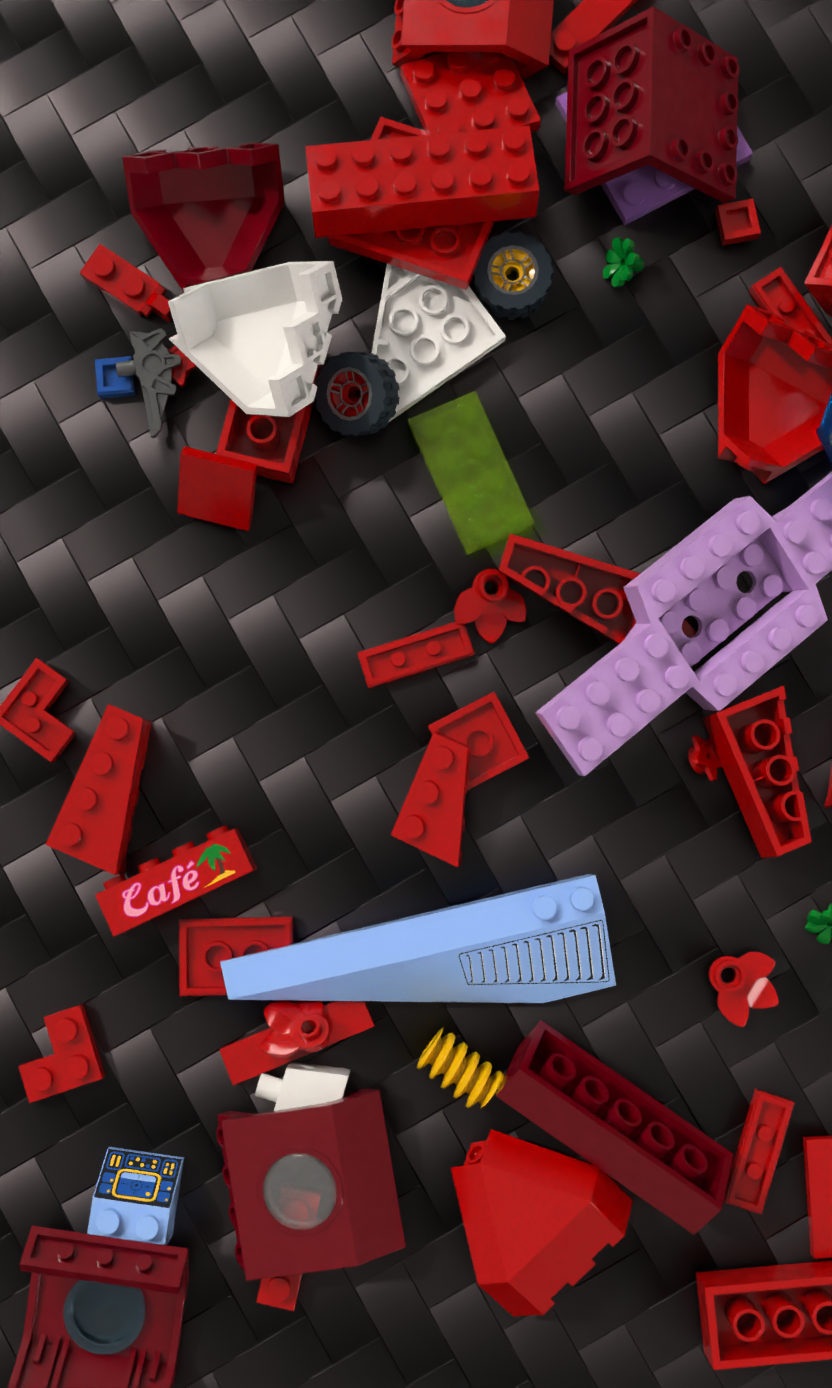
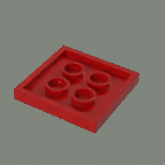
M442 52L400 65V76L426 135L530 125L531 132L540 130L541 119L513 59L505 54L497 52Z

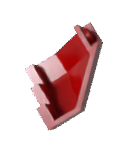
M747 304L718 353V459L738 463L741 467L751 471L763 484H766L832 445V349L829 343L807 331L802 333L784 324L785 319L773 312Z
M490 1129L487 1140L471 1143L463 1166L451 1167L477 1283L513 1317L544 1315L555 1304L552 1297L567 1283L573 1287L596 1264L592 1259L608 1243L614 1247L625 1236L633 1200L605 1172L595 1165Z

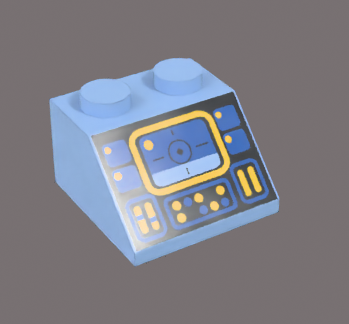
M109 1147L93 1195L87 1234L167 1245L174 1230L184 1157Z

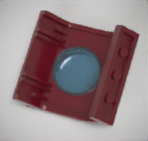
M32 1226L20 1261L21 1271L31 1272L24 1333L8 1388H172L175 1382L189 1281L188 1248Z

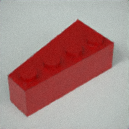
M511 533L509 534L498 572L617 645L623 642L636 624L623 587L641 573Z
M784 686L702 719L761 858L778 857L812 842L803 792L799 790L797 778L799 767L797 756H793L790 739L792 728L790 718H787L784 700L786 699Z
M107 705L45 845L111 874L119 875L125 873L129 842H131L132 822L135 805L139 797V783L141 771L145 763L151 721L119 707Z

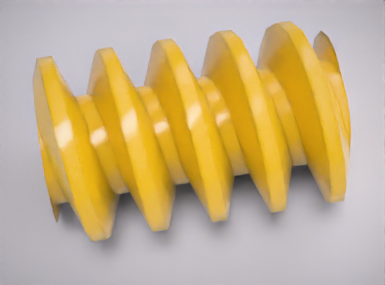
M441 1028L421 1054L416 1068L420 1070L426 1065L431 1064L430 1079L442 1073L444 1075L441 1085L443 1089L455 1083L454 1098L457 1099L466 1092L469 1094L466 1102L468 1109L477 1102L481 1104L480 1109L483 1108L499 1088L505 1076L504 1073L497 1071L490 1076L492 1064L489 1061L478 1066L479 1053L473 1052L465 1057L468 1045L462 1042L453 1048L456 1038L455 1034L451 1032L441 1038L443 1028Z

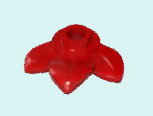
M486 569L474 578L472 588L463 591L457 598L454 618L457 624L474 622V627L482 639L491 644L496 642L502 635L507 620L511 622L525 621L526 605L521 594L509 588L506 576L496 569ZM486 582H491L495 587L492 595L485 591Z
M752 951L739 958L722 956L717 958L710 966L709 980L711 985L718 991V1008L727 1020L737 1026H745L749 1016V1007L764 1009L775 1007L779 1003L775 988L766 978L775 967L776 962L766 954ZM725 968L733 970V978L730 981H723L721 978V973Z
M277 1000L268 1004L264 1008V1016L272 1031L259 1045L260 1049L268 1055L279 1058H287L300 1049L310 1053L323 1049L329 1040L330 1026L323 1017L324 1005L322 1001L296 1000L294 1003L289 1000ZM315 1029L312 1033L305 1034L307 1031Z

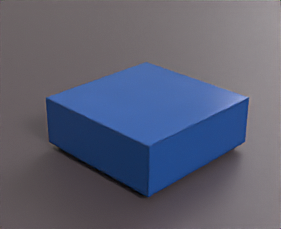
M131 356L95 359L97 395L100 399L136 396L135 375L119 378L116 370L117 362L133 360Z

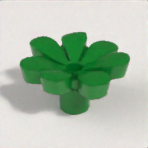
M615 237L612 240L614 251L608 250L605 256L606 262L610 263V265L603 269L602 274L605 279L612 278L611 283L613 287L623 286L625 281H629L632 278L633 272L640 273L644 268V260L640 258L639 254L633 252L635 243L629 238L624 240Z
M832 903L822 913L812 910L806 917L809 922H807L805 930L809 933H819L817 941L822 944H829L832 938Z

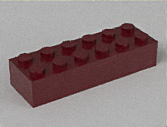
M540 1020L518 1046L496 1097L695 1235L722 1209L734 1154Z

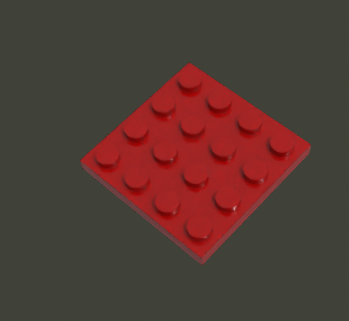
M380 117L370 140L426 135L424 130ZM495 221L328 237L329 245L467 290Z

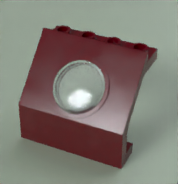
M357 1088L347 1091V1097L331 1102L263 1113L227 1111L217 1114L219 1126L217 1127L216 1135L218 1143L223 1150L225 1162L222 1171L223 1179L229 1188L231 1201L229 1217L235 1227L237 1239L235 1256L241 1266V1270L245 1272L246 1281L355 1267L406 1247L380 1090Z

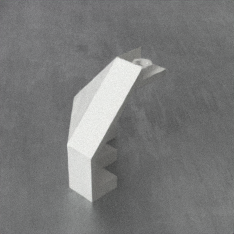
M333 261L287 262L183 288L184 293L168 301L177 334L169 338V340L246 414L290 417L314 401L317 386L313 384L317 366L324 365L332 337L327 332L332 314H338L342 302Z

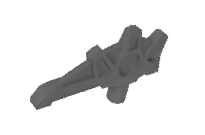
M162 328L150 333L130 331L131 343L135 349L134 360L116 363L119 378L137 375L141 382L151 438H156L162 431L161 419L168 397L174 396L177 391V387L171 383L172 369L181 366L180 356L169 354L163 345L167 335Z

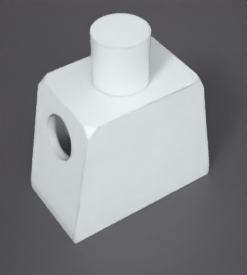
M289 1062L283 1079L262 1073L255 1096L276 1102L274 1111L331 1102L343 1098L350 1069Z

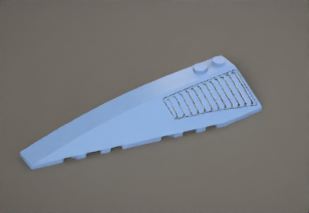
M585 874L220 962L228 1000L546 1003L616 986L605 912L596 875Z

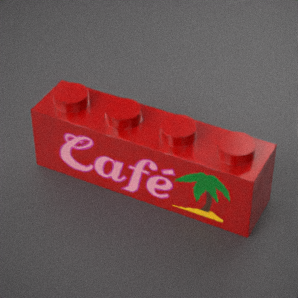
M227 825L207 833L206 836L209 841L195 847L193 841L172 850L174 857L163 863H160L157 857L138 866L137 868L140 873L127 880L125 875L121 874L104 882L105 890L95 894L113 936L131 930L257 870L258 868L240 829L236 828L229 831Z

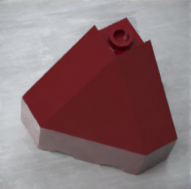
M254 142L241 143L238 147L218 148V145L190 147L183 151L166 152V149L152 150L122 156L131 215L183 292V288L252 271L285 203L279 144Z

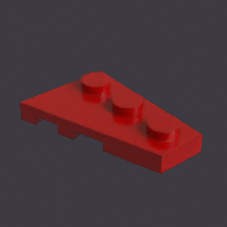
M433 732L391 836L459 867L462 863L461 844L462 832H464L465 826L464 807L465 794L468 789L471 747L440 732Z

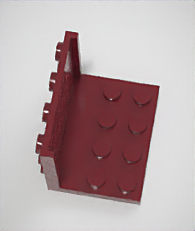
M654 6L569 50L564 191L577 195L649 165L723 203L735 199L738 177L736 170L738 145L737 111L739 109L738 75L740 72L738 58Z

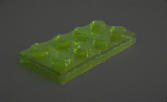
M476 391L408 419L409 427L466 555L509 537L510 533L517 534L534 526V520Z

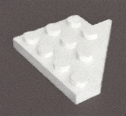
M387 264L371 353L378 355L380 359H384L388 363L389 368L394 370L396 374L395 379L399 383L400 389L398 390L399 404L396 406L395 411L397 412L394 416L396 418L502 344L506 336L469 286L465 290Z

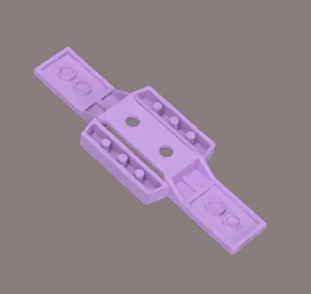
M832 472L789 507L772 517L751 496L733 499L623 587L636 620L634 627L623 642L535 712L578 775L586 776L684 693L688 694L704 710L721 711L828 620L816 583L832 570ZM743 571L749 573L752 578V587L746 593L741 592L736 584L738 575ZM781 592L788 593L693 672L691 667L736 629L752 618L771 600L780 595ZM687 616H693L698 622V631L691 638L687 637L682 631V623Z

